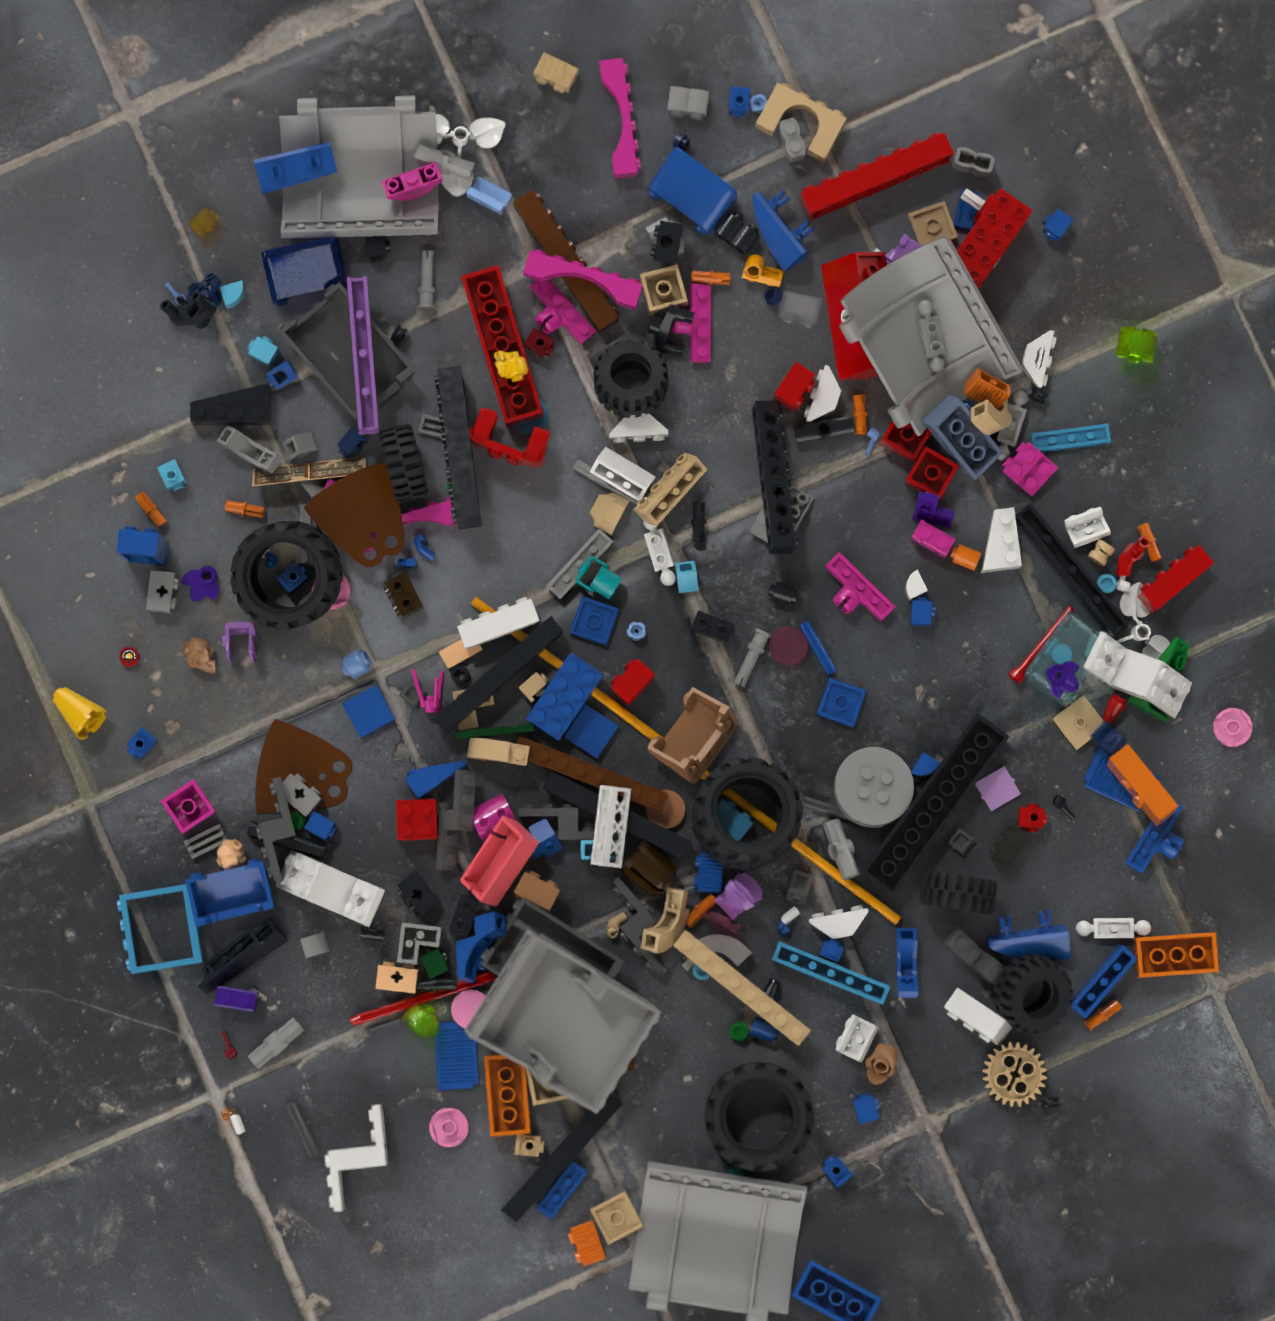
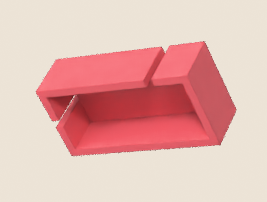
M505 816L500 818L493 831L507 836V839L490 833L460 879L480 902L497 907L539 844V841L518 821Z

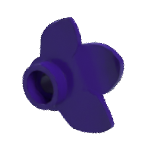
M204 566L200 570H190L181 580L182 584L191 586L190 597L193 602L202 600L206 595L210 599L215 600L219 594V585L216 582L218 577L217 571L211 566ZM209 572L211 573V578L207 580L204 575Z
M1065 661L1061 665L1054 664L1048 667L1046 677L1050 682V692L1054 697L1060 698L1064 691L1075 692L1078 690L1079 682L1077 677L1074 676L1079 670L1078 664Z

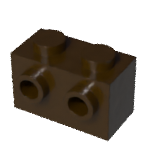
M406 571L385 581L387 587L383 589L388 599L393 598L395 604L392 607L397 616L401 615L404 619L424 609Z

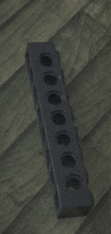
M778 400L755 401L752 406V417L769 554H792L795 547L798 546V536L794 534L796 519L795 516H792L794 503L789 493L791 491V480H788L787 477L789 463L785 460L787 445L783 443L785 429L784 425H781L782 407H779ZM765 420H769L773 424L769 425L765 422ZM767 438L773 439L775 443L769 442ZM769 456L775 457L777 461L771 460ZM772 474L777 475L779 479H774ZM774 493H779L782 497L778 498ZM776 511H781L784 516H779ZM778 529L784 530L786 534L779 533Z

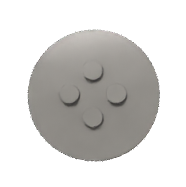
M867 747L853 752L842 762L834 778L833 791L839 809L849 820L864 827L876 828L889 825L903 815L911 803L914 782L909 767L897 754L880 747Z

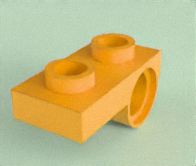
M754 254L749 256L745 263L742 278L752 282L764 283L768 286L780 287L784 271L764 266L765 261L760 255Z

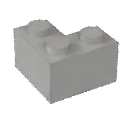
M402 923L397 962L418 965L420 945L440 947L443 928Z

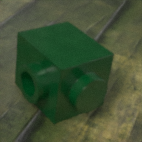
M431 947L422 952L424 956L420 957L431 979L449 971L446 964L449 960L444 950L440 952L439 949L434 950Z

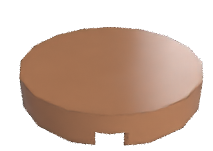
M662 790L668 793L662 811L658 812L646 807L647 817L650 821L670 829L680 824L684 818L685 804L681 796L676 792Z

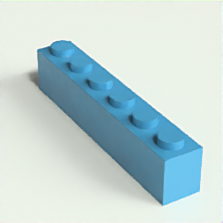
M780 941L771 959L774 962L880 1005L884 1004L890 986Z

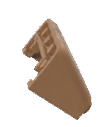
M692 687L683 697L685 710L664 739L660 736L653 738L647 749L650 754L691 783H696L736 730L737 720L729 706Z

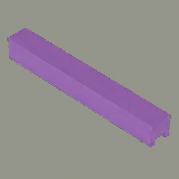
M363 276V278L347 277L359 435L379 434L367 276Z

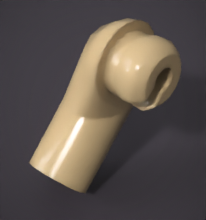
M625 911L609 919L606 934L609 938H616L619 934L620 925L629 920Z

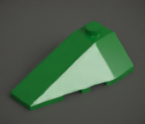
M1176 637L1160 655L1158 660L1163 661L1180 674V670L1185 666L1190 645L1181 638ZM1130 695L1129 704L1165 723L1167 722L1169 715L1149 701Z

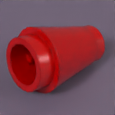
M1113 693L1112 697H1109L1102 719L1113 724L1127 707L1125 705L1127 700Z

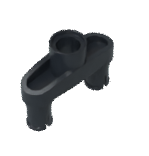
M197 291V293L194 292L190 297V301L194 304L177 308L169 300H166L160 304V310L165 312L169 319L177 326L195 325L198 329H203L210 323L211 317L216 312L217 305Z
M669 304L662 318L652 316L648 333L658 335L656 350L663 354L666 352L682 357L685 345L668 341L667 336L672 321L678 320L692 324L695 312L683 310L676 305Z

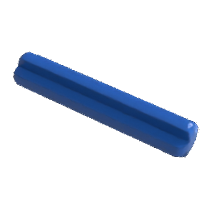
M805 621L800 625V628L826 674L830 675L836 671V667L810 622Z

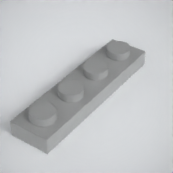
M598 529L546 587L561 600L576 584V578L579 574L578 570L583 562L586 563L591 556L599 559L614 541L602 530ZM591 561L589 569L596 561Z

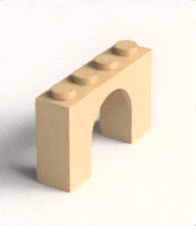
M777 82L756 122L755 128L773 136L780 121L788 112L801 109L811 113L817 121L818 131L808 148L807 154L824 163L847 118L844 117L841 111L836 109L832 111L827 108L825 103L821 101L815 102L809 99L810 96L806 93H797L792 90L793 88L790 85Z

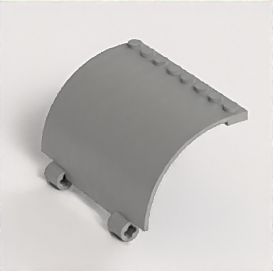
M415 95L395 96L394 107L318 108L317 98L297 99L298 115L279 116L282 153L330 142L338 171L334 174L283 188L281 238L438 234V185L424 196L409 201L387 199L381 184L382 180L425 166L414 161L419 144L437 150L436 112H416Z
M948 234L888 264L856 286L841 300L850 319L839 325L849 344L859 340L895 403L894 406L888 409V413L896 427L901 428L910 423L917 436L921 435L927 428L922 420L949 394L961 401L968 398L964 394V383L977 368L999 380L1008 379L1023 371ZM922 300L931 301L934 306L931 315L937 314L939 317L946 352L939 355L945 362V367L941 372H933L929 367L932 357L926 358L924 356L917 319L923 318V315L918 311V304Z
M648 1161L639 1217L644 1227L637 1230L629 1289L648 1292L646 1309L666 1312L669 1301L747 1314L746 1321H767L768 1311L788 1314L794 1260L807 1186Z

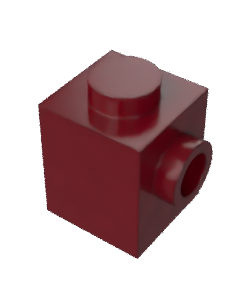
M533 328L523 344L524 348L543 360L546 356L550 357L555 349L553 346L554 340L536 328Z

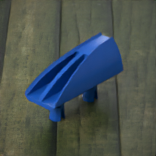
M330 142L253 160L262 194L338 172Z
M781 190L772 200H768L762 192L757 191L753 194L752 199L758 226L772 255L781 268L787 272L811 253L804 245L802 239L814 231L815 228L811 226L806 229L810 224L808 220L795 231L790 228L778 213V209L791 199L789 196L781 199L786 194L784 190Z
M1046 910L1045 919L1042 911H1038L1040 928L1014 932L1012 931L1011 916L1006 915V925L1002 916H999L1001 933L986 936V940L992 950L1014 958H1019L1025 954L1028 956L1029 954L1043 955L1050 960L1070 959L1068 930L1064 924L1052 926L1051 910Z

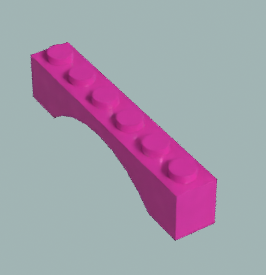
M623 58L600 61L602 85L616 100L623 121L621 138L612 155L614 179L638 176L637 170H641L640 158L635 156V151H638L637 139L633 140L632 133L636 132L635 120L631 121L630 113H633L632 101L628 102V94H631L630 82L626 83L625 76L628 75V66L623 64Z
M535 249L534 252L530 250L523 271L524 277L540 282L562 276L584 278L602 287L617 305L636 310L643 289V284H640L639 280L634 278L623 279L620 274L610 272V274L603 273L602 269L591 266L590 269L584 267V264L578 261L570 263L558 255L550 257L544 251Z
M450 497L444 498L445 501L441 503L433 501L427 503L426 507L418 509V507L410 508L407 510V513L401 514L403 525L414 522H434L447 527L455 526L457 524L453 523L451 506L454 505H451ZM371 532L370 537L372 539L376 538L377 534ZM370 547L366 548L364 553L373 551L374 549Z

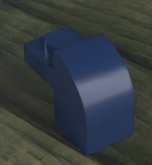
M1105 721L1089 735L1095 745L1107 755H1114L1127 742L1124 736L1112 729Z

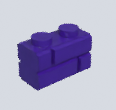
M217 986L214 1006L256 1012L259 992Z

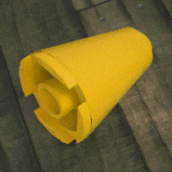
M67 687L58 688L53 694L54 704L75 736L80 740L88 738L86 734L91 731L95 733L106 719L104 713H107V710Z

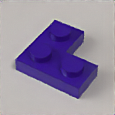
M919 492L912 519L923 520L926 523L950 528L955 511L936 507L939 496L929 492Z

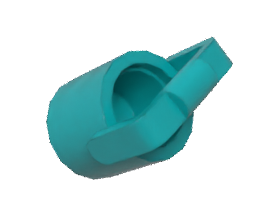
M591 556L579 568L576 583L592 593L596 591L610 599L622 577L610 571L609 565ZM594 560L602 565L590 586H587L579 580L586 574L590 567L589 564Z

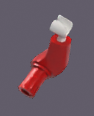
M1140 537L1136 543L1129 544L1119 556L1116 576L1120 577L1116 586L1118 590L1122 592L1129 590L1130 583L1125 581V577H1130L1132 565L1144 556L1145 549L1150 546L1148 538Z

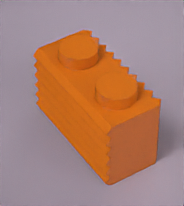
M977 368L965 381L964 394L969 399H975L978 402L988 399L998 410L1010 396V385Z
M593 1220L570 1228L571 1232L568 1233L571 1244H576L578 1251L574 1253L578 1264L582 1263L584 1267L606 1259Z

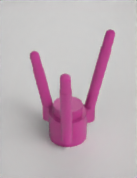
M411 668L412 677L420 699V707H425V712H440L444 672L440 671L439 682L438 678L434 680V696H426V700H424L415 670Z

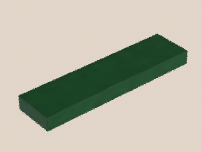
M531 723L458 730L455 732V739L462 740L535 732L534 725Z

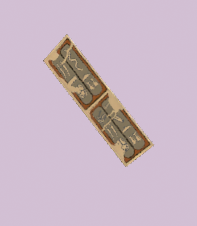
M366 456L280 465L274 470L273 474L259 468H253L252 486L347 476L366 467Z

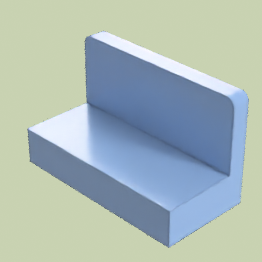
M477 177L474 185L470 186L466 193L468 198L502 215L512 197L511 193L481 177Z

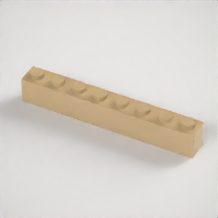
M685 930L673 946L797 1046L800 1045L811 1031L688 931Z

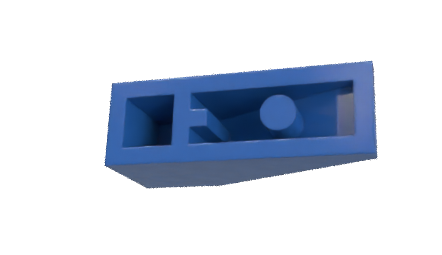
M465 761L423 767L418 770L414 768L406 774L407 778L405 781L418 799H421L455 775V770H461L467 764Z

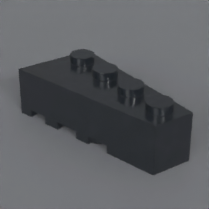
M266 383L190 402V422L192 425H271V385Z

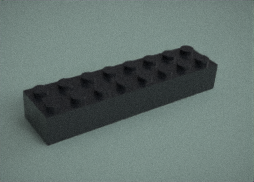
M461 366L437 369L438 375L434 376L439 412H442L439 413L444 449H447L444 450L446 468H450L446 469L448 484L452 486L448 490L451 505H454L451 506L453 523L458 525L459 530L482 527Z

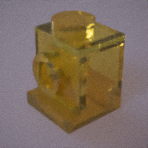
M204 207L188 224L197 235L205 240V234L211 233L216 228L219 216L212 209L208 211Z

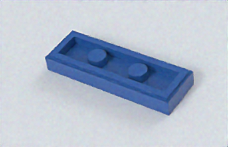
M572 1160L536 1208L552 1220L588 1174V1171Z

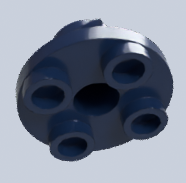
M210 273L201 282L192 283L187 288L189 290L186 296L187 301L190 304H194L190 301V297L194 292L197 293L199 291L218 307L222 301L218 290L222 281L214 273Z

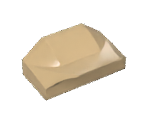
M613 492L610 494H599L590 511L594 520V527L612 536L630 501Z

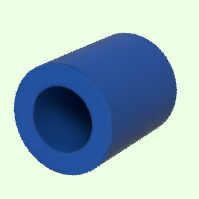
M755 1017L749 1035L772 1043L773 1040L777 1041L780 1031L766 1020Z

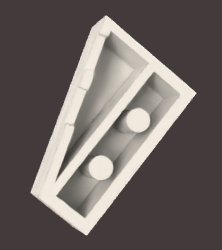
M1014 507L993 511L981 573L1018 569L1022 566Z
M958 987L944 1006L948 1011L947 1015L955 1021L959 1018L964 1022L963 1026L971 1032L976 1030L980 1033V1038L987 1043L991 1041L998 1047L1013 1028L1005 1019Z

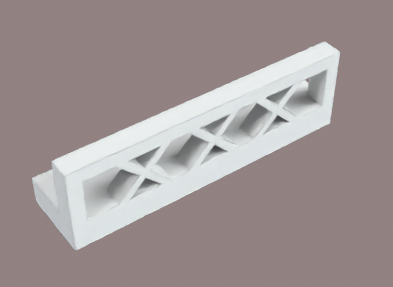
M600 785L591 864L622 868L631 789ZM618 791L624 792L623 801L620 804L617 800ZM619 811L621 820L616 823L615 814ZM617 831L619 836L618 840L614 843L612 837ZM614 851L616 861L615 863H609L610 854Z

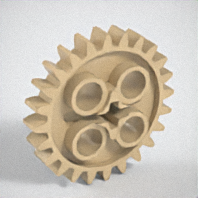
M1008 1042V1048L1001 1044V1051L994 1048L995 1055H987L991 1061H984L988 1069L982 1070V1072L987 1073V1076L983 1077L982 1080L989 1082L984 1087H991L988 1094H996L994 1099L996 1101L1002 1098L1003 1105L1008 1100L1011 1107L1014 1101L1020 1107L1022 1100L1026 1104H1029V1097L1036 1100L1034 1093L1041 1094L1038 1089L1039 1086L1045 1087L1041 1080L1047 1079L1046 1076L1042 1075V1072L1047 1071L1046 1068H1041L1044 1061L1037 1060L1040 1054L1033 1055L1034 1048L1027 1051V1044L1020 1048L1019 1042H1016L1015 1047L1012 1046L1011 1042ZM1006 1056H1012L1014 1059V1063L1010 1067L1004 1065ZM1021 1057L1022 1061L1017 1069L1019 1077L1013 1079L1011 1090L1007 1091V1087L1012 1079L1010 1071H1015L1018 1059ZM1026 1063L1032 1065V1071L1029 1074H1024L1022 1070L1023 1065ZM1001 1074H1004L1007 1078L1004 1085H998L996 1081L997 1077ZM1018 1082L1025 1084V1090L1021 1093L1015 1090V1085Z

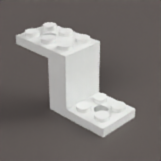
M1100 632L1084 664L1086 670L1113 689L1149 701L1173 718H1176L1192 685V682L1163 661L1129 650Z
M292 850L286 857L284 867L280 873L282 880L277 881L275 887L368 927L385 891Z
M383 1104L372 1105V1109L369 1110L370 1122H374V1129L371 1130L372 1142H376V1145L334 1149L328 1151V1155H325L326 1167H330V1175H327L328 1188L332 1187V1195L329 1196L330 1208L334 1207V1212L345 1209L341 1170L389 1164Z

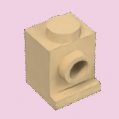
M536 672L519 689L531 703H534L533 697L537 696L539 698L550 681L543 673L539 675Z
M517 1134L515 1155L539 1157V1153H543L544 1141H541V1136ZM532 1142L534 1145L533 1149H527L526 1143Z

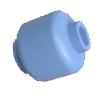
M356 649L343 658V666L341 668L346 676L357 679L370 670L372 661L365 651Z

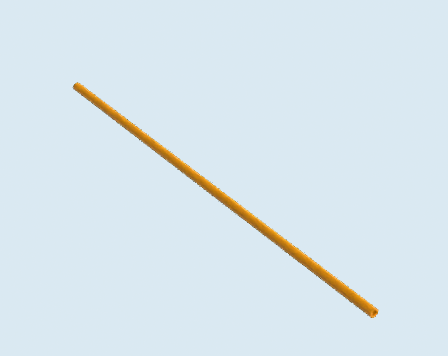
M477 596L471 603L472 606L482 613L490 611V613L496 612ZM522 630L510 633L520 642L528 636ZM547 649L538 655L557 670L564 663ZM596 687L591 696L648 739L652 740L657 736L662 737ZM706 770L701 779L705 781L710 772ZM729 788L721 793L771 832H775L777 823L734 790ZM795 838L791 847L896 925L901 919L898 914L853 880H843L840 871Z

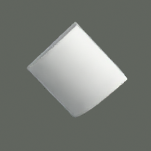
M918 569L910 575L905 585L908 601L928 591Z

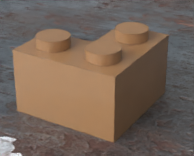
M533 871L529 873L524 872L514 891V896L521 900L524 897L541 909L550 912L560 893V889L557 888L558 884L547 880V882L540 879L541 876Z

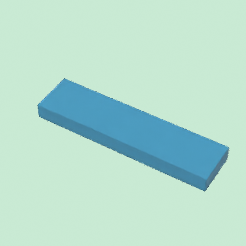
M1109 423L1030 434L1032 444L1041 452L1111 443Z

